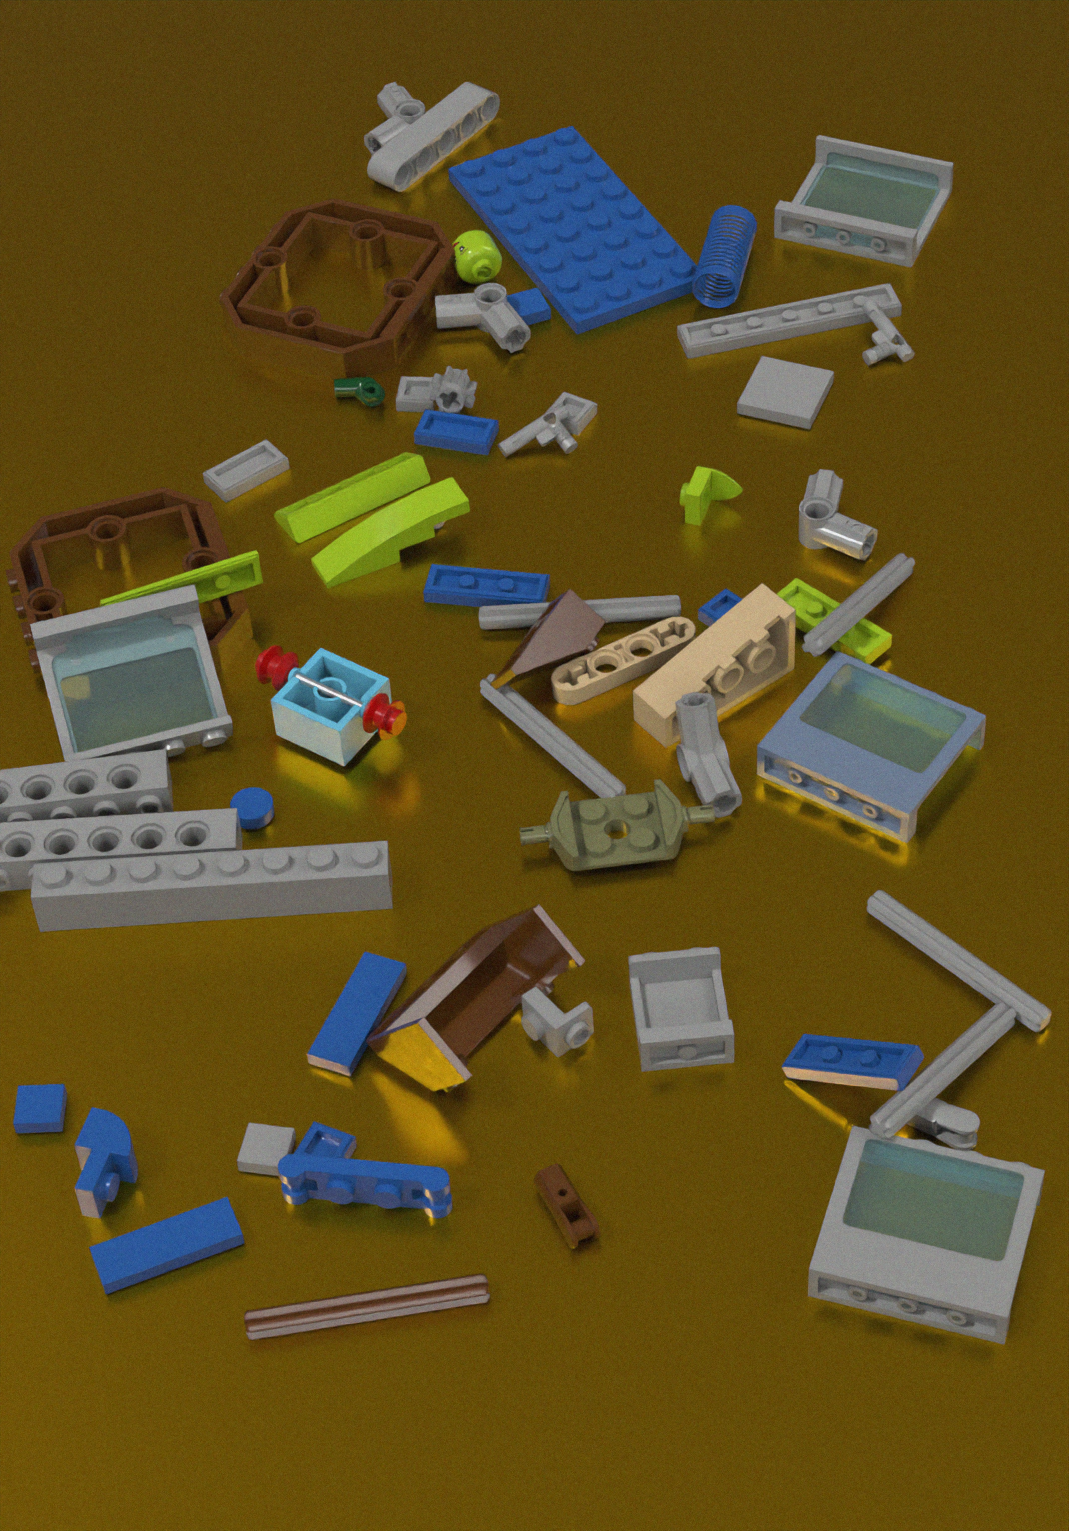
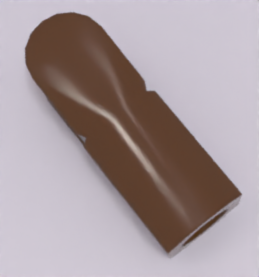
M556 1163L538 1171L534 1177L535 1187L555 1218L571 1249L577 1248L578 1241L592 1236L594 1239L601 1237V1231L595 1216L581 1199L563 1167ZM577 1216L581 1218L573 1223L568 1221Z

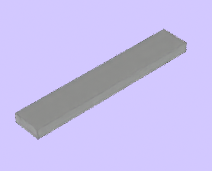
M887 283L677 326V336L687 359L872 322L862 309L864 303L870 299L876 301L888 318L901 316L902 305L891 284Z

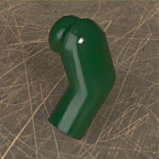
M371 377L334 379L336 398L356 397L365 405L372 407L378 406L385 398L383 387Z

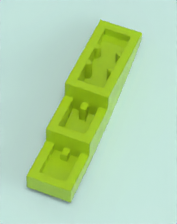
M453 477L435 483L387 506L351 528L311 558L312 565L326 587L331 588L400 562L399 550L435 537L434 525L470 512L469 499Z

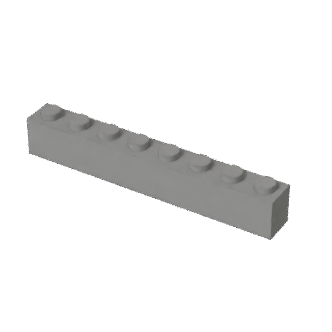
M388 841L37 863L33 866L31 901L40 932L393 909L392 870Z

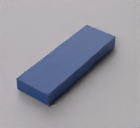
M431 564L423 591L424 602L473 607L546 603L550 588V575Z
M364 952L307 1053L309 1064L347 1076L352 1075L368 1046L366 1042L367 1037L379 1026L407 975L406 963Z
M803 1034L781 1067L787 1078L903 1091L925 1057L919 1045Z
M225 1197L91 1246L89 1249L105 1294H109L242 1245L245 1242L229 1199Z

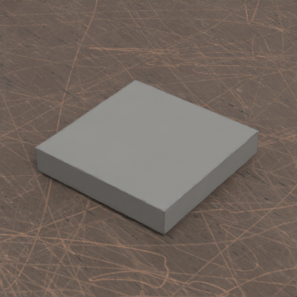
M762 356L737 402V413L810 429L834 382V371Z

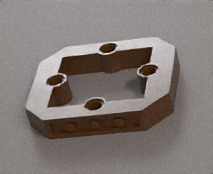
M335 198L286 211L278 223L272 226L270 233L261 245L256 247L245 266L239 269L237 276L228 288L222 291L219 305L223 310L225 327L238 352L243 357L331 379L367 377L397 368L435 313V296L447 295L457 281V271L454 265L455 250L438 222ZM315 246L351 254L353 264L363 270L377 269L385 263L411 268L406 277L391 279L384 285L383 296L385 306L367 332L322 322L320 311L313 306H296L286 313L269 309V307L277 297L290 291L292 287L291 278Z
M161 487L40 517L9 552L13 568L5 570L11 593H20V595L13 596L18 619L27 618V622L20 623L26 647L35 646L30 624L68 615L63 593L52 586L49 576L51 572L94 562L102 570H118L125 567L131 561L132 552L186 539L190 550L182 559L184 573L229 559L230 555L211 502ZM242 590L203 602V604L208 603L212 615L211 617L203 618L202 622L217 675L225 672L253 637L249 609ZM35 647V649L28 650L33 673L38 674L42 673ZM186 649L68 678L61 682V688L65 696L92 706H98L200 680L202 676L195 652L192 649Z

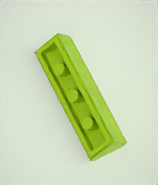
M404 452L284 507L273 515L275 520L295 542L302 543L429 484L431 478L423 456Z
M257 550L105 598L100 600V607L190 585H195L200 604L262 584L263 578L259 554Z

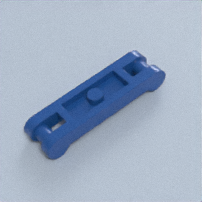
M288 1154L282 1157L278 1163L283 1197L289 1204L300 1205L309 1198L330 1200L337 1204H348L350 1202L376 1204L388 1209L397 1207L424 1209L426 1214L433 1218H443L453 1208L452 1195L449 1191V1175L446 1170L440 1167L305 1154Z

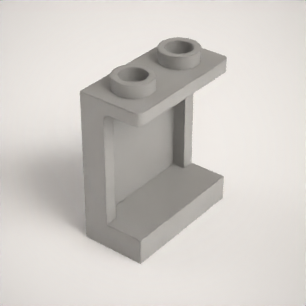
M695 947L688 950L660 953L647 952L629 956V985L642 1072L733 1063L734 1029L732 1019H729L721 974L720 949L718 947Z

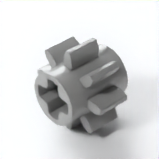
M447 366L443 376L437 373L434 374L431 382L433 388L429 400H436L439 411L460 414L463 405L467 408L473 407L475 401L473 394L478 384L475 381H470L467 375L468 370L464 369L462 371Z

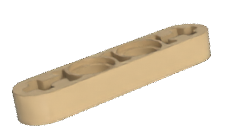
M684 617L667 618L563 664L552 673V695L559 703L575 705L660 668L696 639L695 626L692 621ZM646 648L652 651V653L645 657H637L632 654V651ZM603 664H611L616 667V670L602 673L597 671L596 668Z

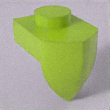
M697 466L690 483L685 482L680 493V505L685 506V523L700 526L712 500L731 499L741 494L743 488L722 471Z

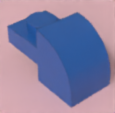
M92 1107L74 1145L82 1170L75 1185V1192L82 1215L100 1219L107 1202H112L115 1199L120 1181L136 1183L138 1163L126 1124L112 1112Z

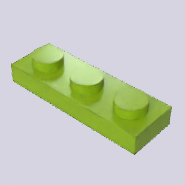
M795 578L777 593L780 598L796 610L795 627L805 633L811 631L840 605L837 601L798 578ZM862 618L831 645L830 648L850 657L860 659L870 665L891 647L892 634Z

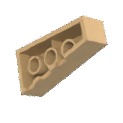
M760 584L633 690L634 720L667 748L680 740L675 702L680 700L682 695L692 692L710 693L715 700L717 716L792 671L795 663L796 610L766 585Z

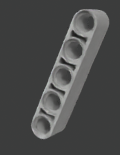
M471 82L463 83L375 152L368 163V177L395 191L402 192L492 121L500 106L499 95Z

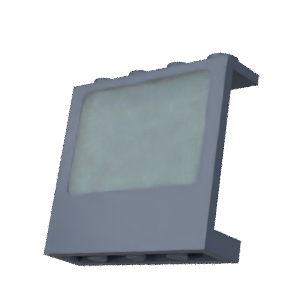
M836 651L757 745V775L902 842L908 843L916 833L917 809L967 745L978 750L984 745L986 715L942 697L933 691L912 684L896 675L866 664L860 659Z

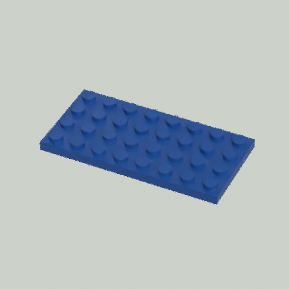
M573 126L558 129L556 132L535 139H529L524 143L497 150L492 154L468 160L460 165L448 168L451 183L576 334L692 293V282L697 265ZM703 275L702 278L706 282V275Z

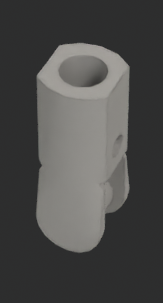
M934 1098L906 1124L929 1135H934L956 1150L967 1151L972 1150L977 1144L976 1132L980 1126V1119L977 1114L970 1110L947 1104L940 1099Z

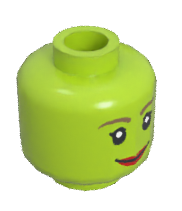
M482 230L464 232L453 242L455 269L463 281L477 285L486 283L493 279L500 271L502 256L488 233Z

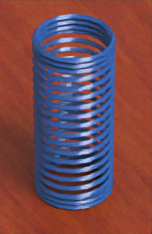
M727 205L716 210L712 216L692 282V292L695 298L708 307H728L738 297L757 231L756 219L747 209L736 205ZM727 215L738 216V217H740V218L730 217V216H727ZM726 219L737 220V221H739V222H742L743 224L738 223V222H736V221L726 220ZM725 223L736 224V225H738V226H741L742 228L737 227V226H735V225L725 224ZM723 227L735 228V229H737V230H740L741 232L736 231V230H734V229H728V228H723ZM722 231L734 232V233H736V234H739L740 236H737V235H735V234H733V233H726V232H722ZM723 235L732 236V237H735V238H737V239H739V240H736V239L731 238V237H725V236H723ZM703 275H706V277H708L710 280H712V281H714V282H716V283H720V284H730V285H717V284H715V283L709 281L707 278H706V282H705V281L703 280L702 276H703ZM711 276H713V277H715V278H718V279L730 280V281H719V280H716V279L712 278ZM707 283H709V284H711V285H713V286H715V287H718V288H729V289H724V290H723V289H716V288H714V287L708 285ZM707 288H709V289H711V290H714V291H717V292H724V294L712 292V291L708 290ZM706 292H708V293H710V294H712V295H715V296H722L723 298L713 297V296L707 294Z

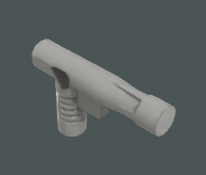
M874 299L866 301L862 309L878 328V331L872 333V340L877 346L862 353L865 363L870 366L895 353L903 362L911 360L915 355L913 349Z
M561 403L499 443L498 447L502 454L507 457L534 439L541 446L556 440L566 454L574 451L578 444L561 423L570 416L569 411ZM551 418L556 419L555 424H549L546 421Z

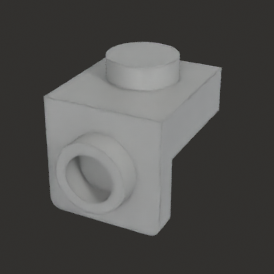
M537 987L532 988L521 996L523 1009L521 1023L524 1030L533 1040H540L557 1057H560L572 1048L581 1047L594 1033L593 1008L587 1002L581 1003L564 1014Z

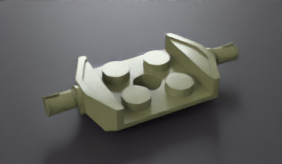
M661 779L654 780V792L615 796L612 798L606 797L569 802L568 791H561L551 814L550 822H547L545 826L519 827L521 846L548 842L549 849L554 848L564 866L571 871L674 859L678 855L683 834L688 832V824L714 823L715 813L713 804L688 808L681 806L679 799ZM614 831H623L628 834L622 839H612L608 836L609 833Z

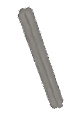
M904 553L896 555L804 636L805 643L802 645L804 652H810L814 657L824 653L913 573L914 559L912 557L907 558Z
M678 595L583 600L605 623L659 620L680 617L681 600ZM551 602L482 606L479 609V624L483 630L532 627Z
M490 674L486 679L481 680L479 684L481 687L480 692L485 698L600 798L627 795L625 792L626 785L511 686L508 685L495 690L490 683L496 677V674Z
M877 890L873 896L869 897L867 901L868 913L995 1004L1004 1002L1008 1008L1013 1007L1017 1013L1014 1018L1034 1032H1040L1048 1025L1052 1013L1048 1007L885 891Z
M1004 1002L995 1004L910 1080L903 1091H898L870 1116L872 1124L869 1125V1129L872 1134H878L882 1139L891 1138L1015 1025L1014 1017L1017 1014L1013 1007L1008 1008Z

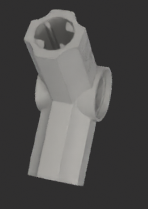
M395 82L384 85L383 90L377 95L378 105L388 117V120L364 136L365 146L372 156L426 113L424 103L413 99L404 87L398 86Z
M482 284L475 289L474 293L435 296L438 329L477 325L481 331L490 333L502 349L509 350L510 353L521 350L526 341L530 339V328L507 301V291L500 284Z
M819 469L816 474L809 476L804 500L799 505V541L810 549H823L829 546L865 561L872 553L873 546L877 541L878 529L837 513L843 490V479L837 477L832 470Z
M692 692L682 695V698L675 702L681 744L677 745V758L680 770L685 781L693 782L702 804H713L714 813L717 818L730 815L736 807L742 804V794L731 773L727 748L719 734L715 700L710 693Z

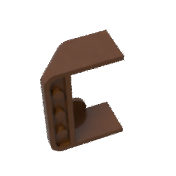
M539 904L490 924L471 936L367 1037L366 1042L377 1056L431 1091L443 1089L445 1092H449L472 1076L466 1068L468 1060L465 1057L518 1004L522 1003L521 996L537 987L547 996L555 988L552 980L557 975L580 967L585 962V959Z

